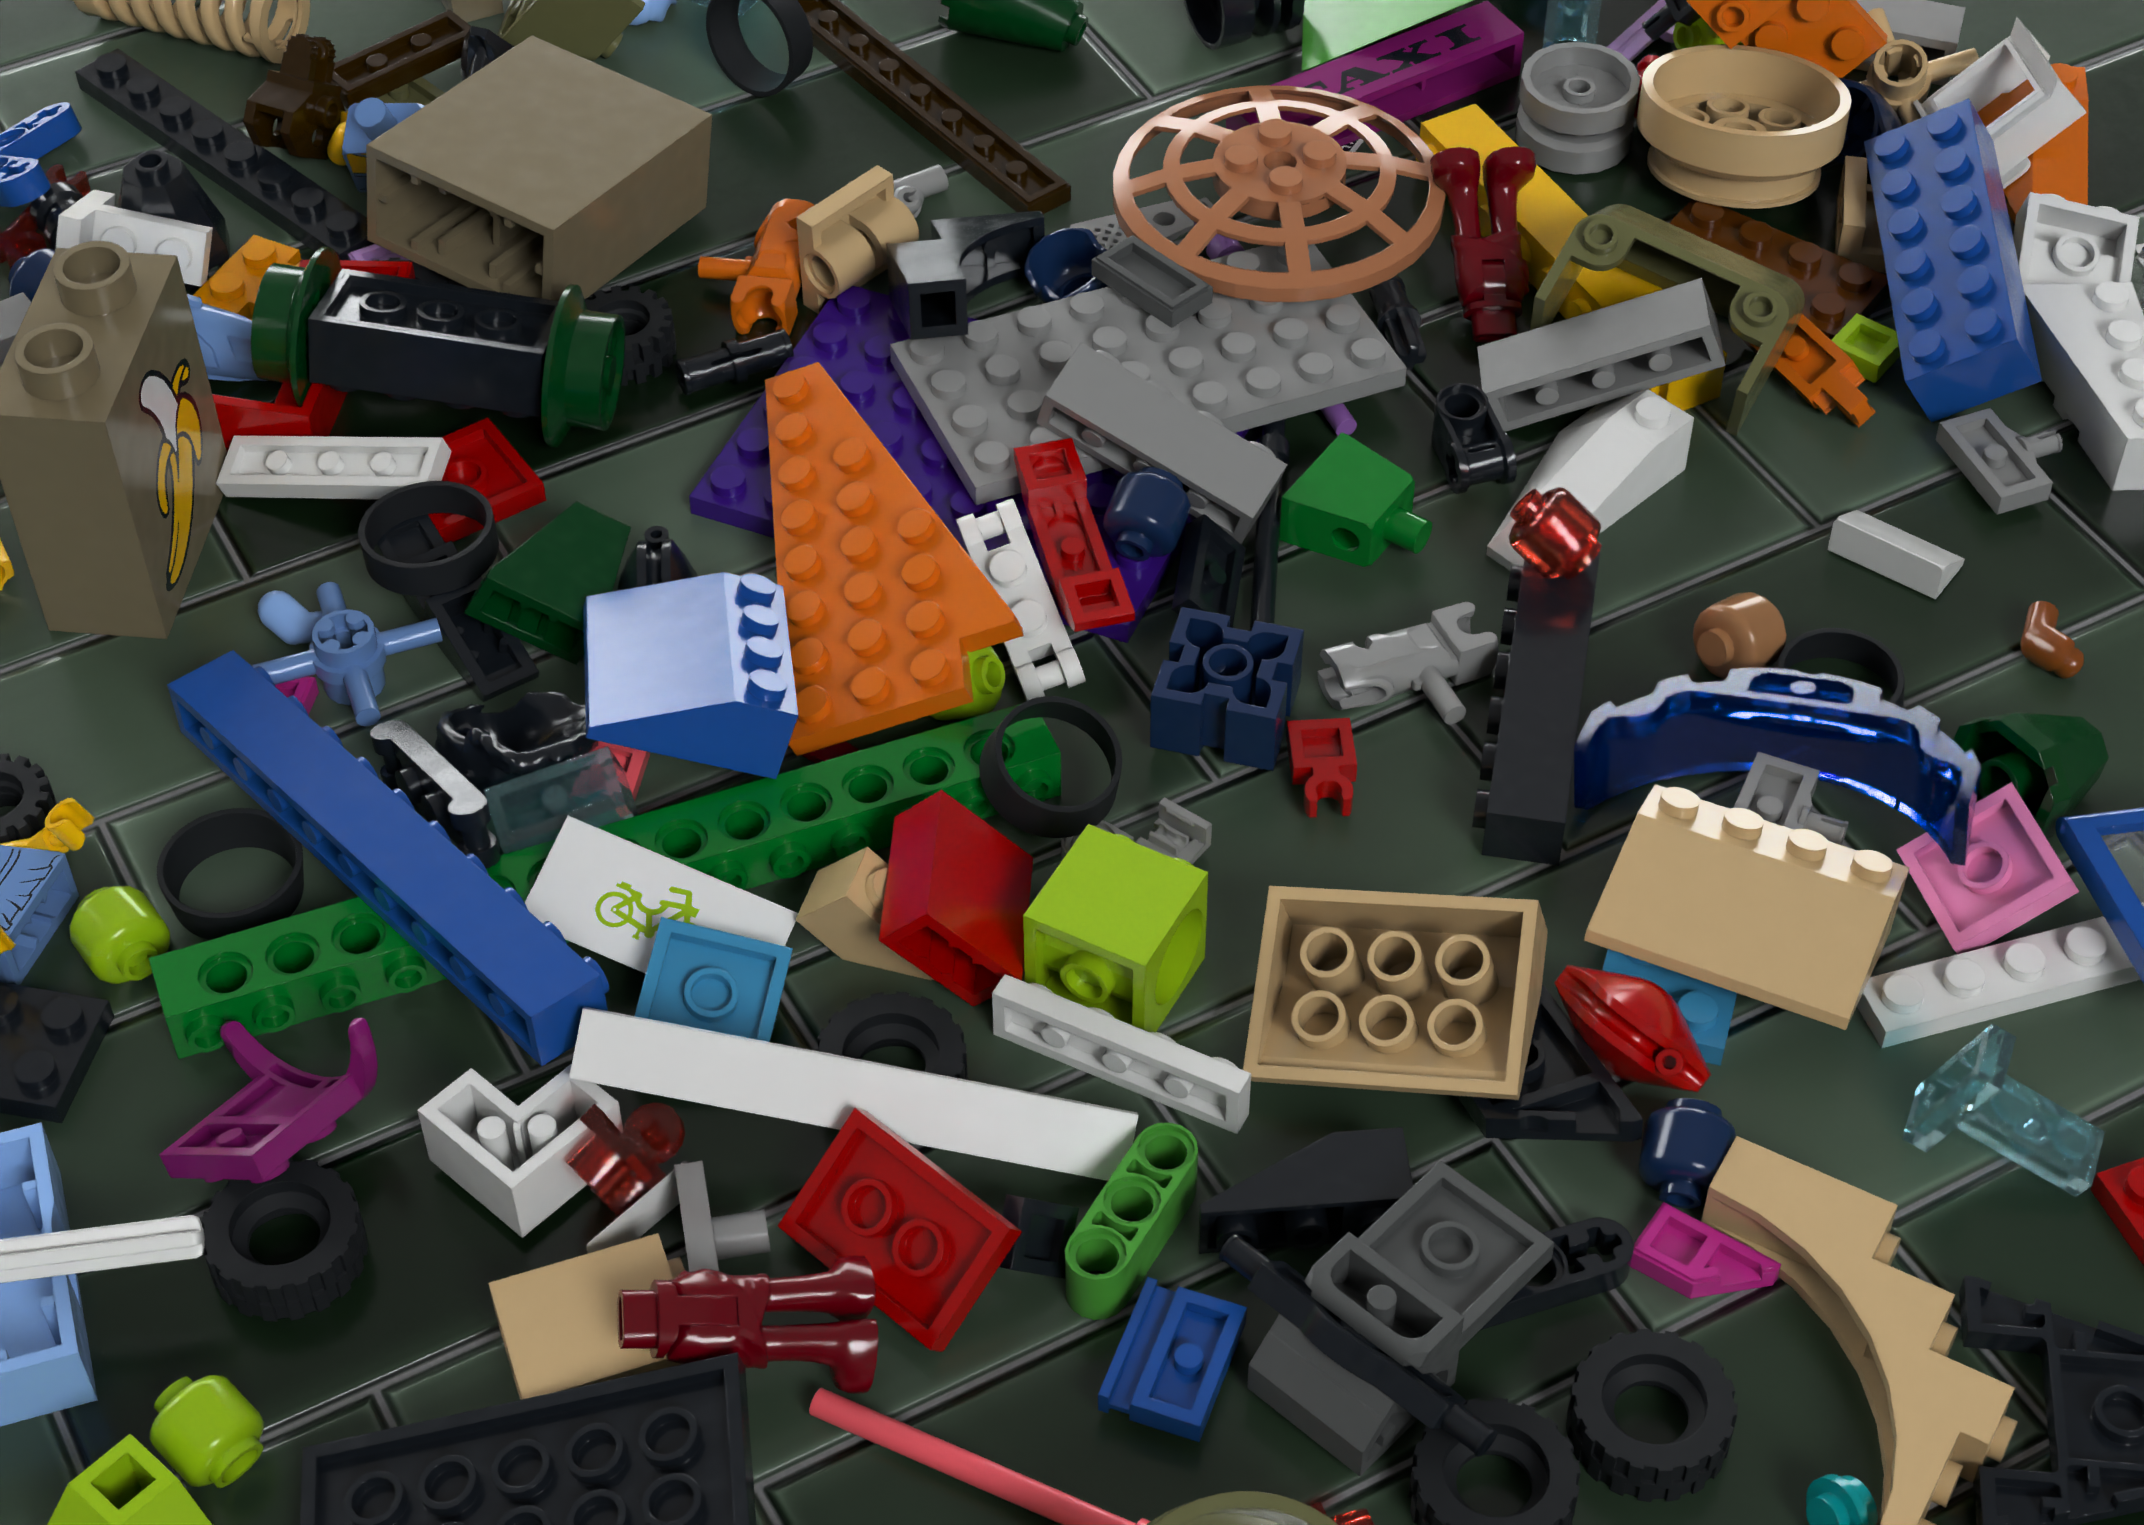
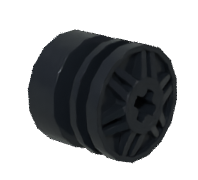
M1183 0L1188 18L1196 35L1206 47L1212 50L1244 42L1251 38L1252 32L1263 37L1272 34L1276 30L1282 32L1293 29L1300 25L1305 0Z

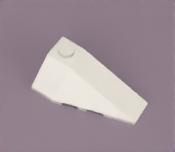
M1649 389L1597 404L1558 433L1488 544L1486 555L1510 570L1511 565L1523 566L1527 542L1574 548L1583 547L1686 469L1694 417Z

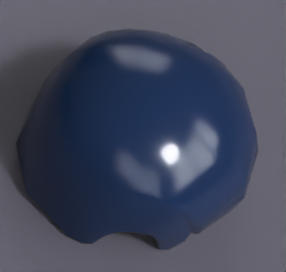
M1063 228L1044 236L1029 250L1024 264L1025 275L1035 296L1043 304L1074 296L1078 293L1105 288L1108 285L1092 275V259L1107 251V249L1099 244L1089 229Z

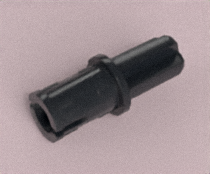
M1396 275L1387 281L1371 287L1373 290H1369V294L1378 313L1377 329L1388 341L1389 345L1407 367V370H1412L1415 364L1424 363L1427 351L1419 331L1421 317L1417 308L1411 305L1408 300L1403 280Z

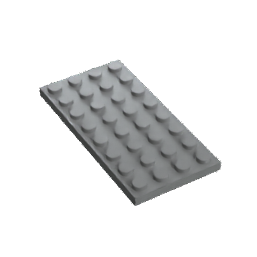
M1315 244L1308 245L1311 271L1332 268ZM1264 245L1211 259L1214 262L1242 269L1288 272L1284 246ZM1108 286L1089 292L1078 293L1074 296L1025 307L1021 310L972 321L968 323V335L908 339L890 344L892 365L975 505L1022 493L1014 461V448L1063 439L1036 422L1045 394L1080 342L1095 351L1102 350L1110 353L1119 360L1124 368L1146 381H1156L1164 385L1176 399L1197 411L1213 414L1224 424L1225 428L1234 433L1405 386L1407 367L1352 294L1307 302H1263L1233 298L1213 292L1210 305L1171 328ZM1075 446L1085 475L1112 468Z

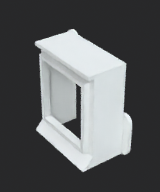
M2016 17L2009 37L2005 38L1950 80L1923 103H1920L1918 100L1913 102L1921 117L1968 98L1978 112L2000 94L2011 92L2028 79L2034 91L1986 127L1994 141L2003 189L2029 170L2031 162L2028 156L2087 113L2081 103L2062 83L2048 62L2050 58L2049 53L2018 17Z

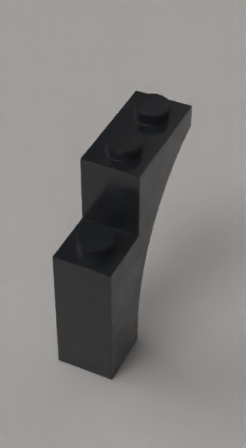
M1041 211L931 220L932 240L886 244L889 299L910 339L968 335L967 304L969 301L996 284L1025 275L1024 264L1029 250L1045 236L1044 216Z

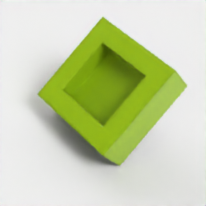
M1858 313L1832 339L1854 361L1863 377L1873 383H1876L1900 357L1896 331Z

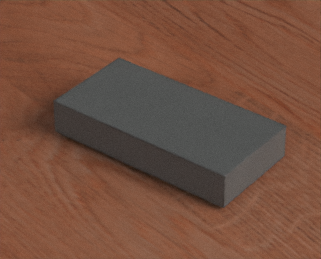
M1134 235L1092 259V275L1171 328L1212 303L1213 287Z

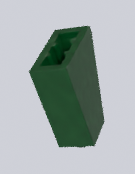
M576 501L489 570L468 602L464 614L577 665L584 655L583 606L586 596L613 591L631 527Z

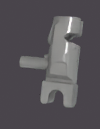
M1470 602L1458 603L1432 611L1430 623L1385 634L1376 633L1367 636L1365 641L1366 648L1358 647L1353 642H1347L1321 650L1320 657L1325 664H1330L1332 667L1317 671L1318 682L1332 708L1339 711L1380 704L1412 689L1415 691L1423 690L1444 722L1449 725L1455 724L1464 718L1466 708L1445 679L1450 677L1457 686L1490 675L1495 667L1498 655L1497 635L1493 632L1471 634L1470 619L1474 615L1475 605Z

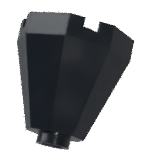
M152 150L137 155L124 166L118 208L213 227L208 271L217 264L220 268L230 259L229 234L225 218L181 159L164 151ZM184 283L186 290L200 288V286Z

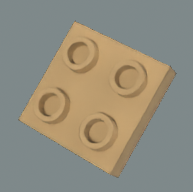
M876 165L796 217L803 305L819 314L829 299L837 297L852 286L861 287L888 269L886 244L918 241L919 229L917 222L909 208L902 201L894 197L893 174Z

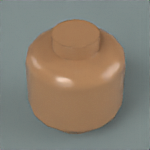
M1754 592L1732 595L1703 610L1694 624L1693 642L1700 661L1713 675L1724 680H1742L1778 661L1785 647L1787 634L1784 620L1779 610L1766 597Z

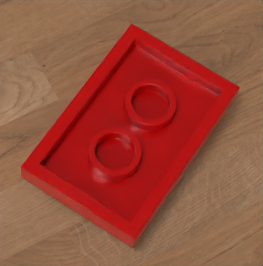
M854 1108L777 1226L829 1269L835 1259L847 1256H865L870 1263L876 1289L874 1305L929 1350L938 1352L945 1350L1022 1233L1015 1225L872 1114Z

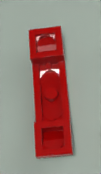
M1072 438L1014 448L1017 475L1036 547L1053 595L1071 629L1074 632L1135 621V611L1119 567L1112 568L1087 499V478Z

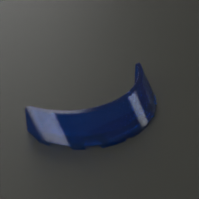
M1731 668L1725 680L1696 683L1690 679L1688 674L1660 680L1652 694L1637 698L1618 707L1613 705L1610 700L1590 712L1574 747V807L1588 810L1615 795L1665 779L1713 772H1749L1757 752H1761L1820 770L1819 781L1857 791L1894 808L1925 830L1938 843L1951 864L1965 866L1980 781L1981 765L1972 750L1965 753L1957 743L1940 730L1941 719L1920 705L1906 710L1883 700V688L1826 673L1807 674L1796 669Z

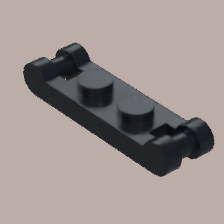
M389 720L371 729L370 735L375 753L383 756L385 763L380 770L383 783L391 790L395 788L401 789L407 795L412 805H417L424 812L428 822L435 820L445 829L448 836L458 845L457 848L465 855L473 853L480 859L486 869L497 864L501 854L495 835L487 829V824L491 820V813L486 797L406 722L402 720Z

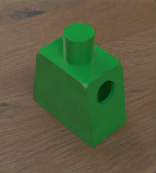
M1341 432L1282 496L1279 540L1366 567L1371 566L1391 543L1415 554L1421 552L1430 537L1432 522L1412 513L1415 481L1411 474L1351 436Z

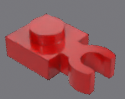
M1350 718L1287 721L1286 742L1292 784H1305L1303 807L1306 815L1309 818L1317 817L1318 800L1328 797L1340 803L1342 816H1350L1353 803V785L1351 782H1356L1357 759Z

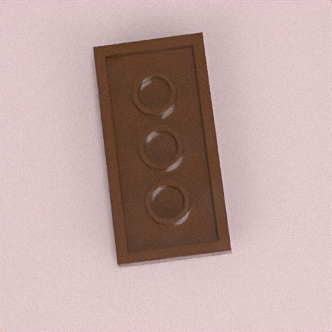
M1692 199L1669 222L1676 227L1793 279L1804 293L1805 304L1802 314L1831 340L1856 313L1868 318L1889 294L1887 275L1723 206Z

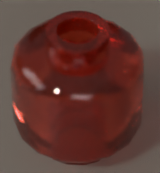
M1563 487L1551 489L1544 494H1541L1537 489H1533L1510 512V516L1516 521L1509 535L1511 547L1546 579H1553L1562 575L1567 580L1572 579L1583 571L1601 550L1602 544L1597 541L1601 530L1599 520Z

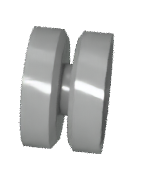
M1585 42L1558 43L1536 51L1525 62L1521 75L1520 105L1515 128V139L1518 146L1531 149L1535 153L1536 164L1554 172L1578 175L1598 173L1616 166L1629 153L1632 141L1634 113L1640 85V77L1635 65L1617 51L1602 45Z

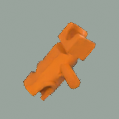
M786 198L775 203L755 235V252L753 256H746L745 259L701 256L699 258V278L736 281L730 298L732 322L738 334L745 335L749 333L754 322L762 318L774 319L778 323L776 331L783 328L788 336L791 334L798 314L796 298L802 283L796 217L813 207L814 204L811 202Z

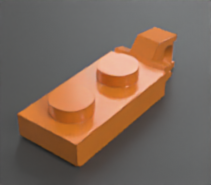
M1802 314L1798 325L1773 370L1814 409L1818 408L1827 415L1837 407L1844 416L1859 428L1876 413L1867 402L1868 398L1857 388L1865 379L1854 361ZM1744 341L1757 354L1760 347Z

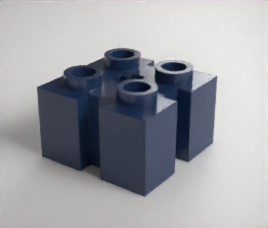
M1181 607L1169 641V660L1163 659L1151 693L1150 747L1199 756L1204 746L1224 749V762L1273 771L1284 737L1285 716L1290 717L1301 682L1304 630L1260 621H1254L1252 631L1230 627V616Z

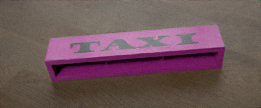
M1484 1L1269 86H1295L1320 89L1348 96L1375 106L1404 122L1519 76L1524 31L1489 1ZM1279 111L1282 120L1313 126L1325 119L1306 113ZM1256 112L1226 118V128L1234 131L1247 125L1259 123ZM1363 122L1375 133L1382 131L1369 123ZM1349 129L1332 137L1340 146L1361 139Z

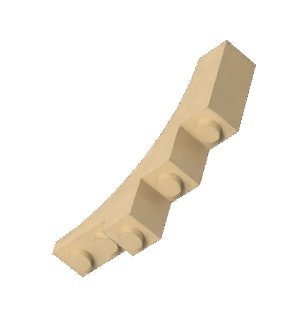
M1736 1136L1709 1186L1701 1222L1781 1263L1778 1277L1791 1286L1830 1328L1858 1373L1877 1424L1884 1472L1880 1525H1937L1924 1519L1932 1502L1946 1508L1959 1477L1973 1483L1978 1467L1984 1465L1987 1457L2001 1463L2018 1421L2005 1416L2015 1387L1947 1357L1958 1331V1327L1946 1323L1955 1294L1891 1267L1901 1241L1900 1237L1890 1233L1898 1205Z

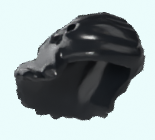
M555 691L527 693L516 705L503 712L482 713L484 705L470 704L464 708L446 711L442 714L436 727L437 739L435 750L486 797L488 803L520 800L540 789L551 786L564 771L577 769L579 763L587 761L589 755L598 746L599 742L586 738L585 703H574L565 693Z

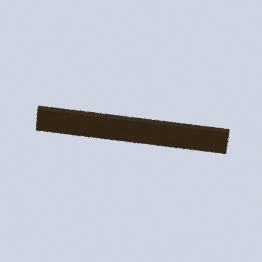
M797 0L808 18L814 48L1016 212L1041 211L1042 214H1045L1071 201V185L842 2L839 0Z

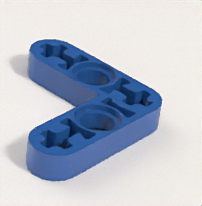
M60 102L45 107L0 134V206L16 207L24 205L41 197L51 188V184L37 159L70 140L82 130V126L70 103Z

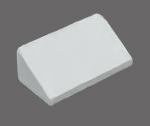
M1859 510L1840 515L1833 522L1827 549L1935 600L1960 570L1965 560L1958 555Z

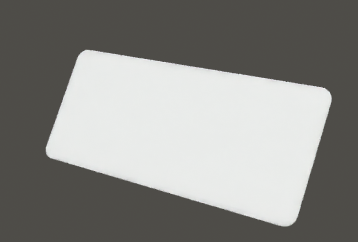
M675 1169L587 1244V1252L592 1253L639 1239L679 1204Z

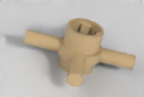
M1875 8L1867 12L1888 36L1887 44L1876 51L1874 61L1869 66L1866 80L1860 81V83L1868 85L1880 93L1894 109L1897 116L1901 118L1903 125L1922 118L1913 102L1916 100L1920 103L1924 102L1928 96L1931 82L1958 75L1979 59L1976 49L1971 48L1928 61L1923 48L1915 42L1905 39L1895 40L1883 8ZM1898 75V82L1891 81L1888 77Z

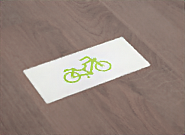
M569 815L525 901V905L530 913L542 923L546 921L553 923L565 940L645 974L661 917L785 946L798 915L797 912Z

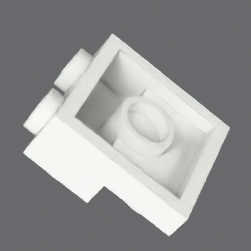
M2030 192L2016 214L2013 234L2022 284L2131 282L2140 217L2120 213L2117 209L2108 206L2094 207L2068 201L2056 194Z

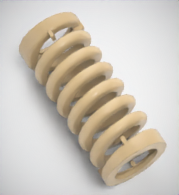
M73 0L77 8L86 15L99 16L105 20H119L128 26H143L152 32L168 33L175 38L191 39L202 45H215L221 50L238 51L248 57L259 58L262 56L268 62L279 64L282 63L283 53L287 50L285 47L288 44L287 40H290L291 36H296V33H306L310 16V0H278L275 16L269 28L268 16L273 0H251L250 12L245 22H243V12L247 0H225L224 11L221 16H219V7L222 0H200V6L197 11L195 10L196 0H176L173 6L171 0ZM291 22H292V25H291V28H290V31H289L287 37L285 38V40H282V39L285 37V35H286V33H287V31H288V28H289V26H290V24H291Z

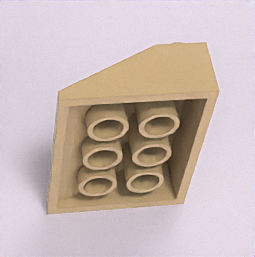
M1655 784L1635 817L1586 929L1584 941L1846 1030L1890 934L1910 867L1892 862L1888 856L1877 851H1858L1830 842L1823 835L1813 830L1791 829L1763 820L1759 814L1749 809L1726 808L1702 800L1690 790L1680 787L1665 788Z
M1269 886L1243 1070L1251 1073L1252 1082L1519 1100L1541 997L1548 934L1539 900Z

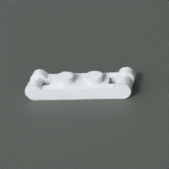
M1013 498L995 504L997 511L975 518L974 514L971 513L956 519L968 555L1012 610L1023 628L1024 636L1003 643L1026 701L1045 697V690L1066 683L1067 687L1070 688L1086 682L1079 659L1068 637ZM1006 533L1009 544L987 551L984 543L985 540ZM1055 655L1056 660L1036 668L1032 663L1047 656Z

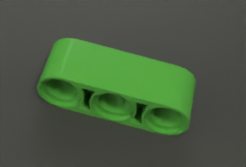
M1168 1122L1156 1123L1145 1128L1137 1136L1069 1238L1065 1248L1066 1300L1071 1309L1081 1317L1092 1320L1108 1319L1117 1315L1127 1305L1193 1203L1197 1192L1198 1147L1193 1134L1183 1126ZM1125 1219H1137L1139 1221L1130 1222L1126 1221ZM1091 1271H1103V1272H1106V1273H1105V1274H1097V1275H1094V1274H1091V1273H1089V1272H1091Z

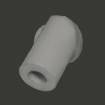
M939 164L893 181L894 197L902 201L909 208L914 218L921 212L924 198L943 192L949 186L947 175Z

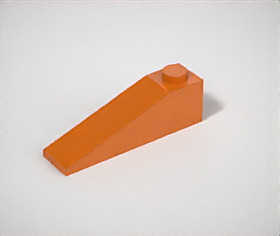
M2064 63L2051 64L2062 83L2081 103L2087 113L2028 156L2031 162L2029 170L2003 189L2004 195L2008 200V214L2014 224L2016 214L2030 192L2056 194L2065 200L2088 205L2089 100L2085 67H2074ZM2027 79L2011 92L2000 94L1977 113L1985 127L2033 92L2034 88Z

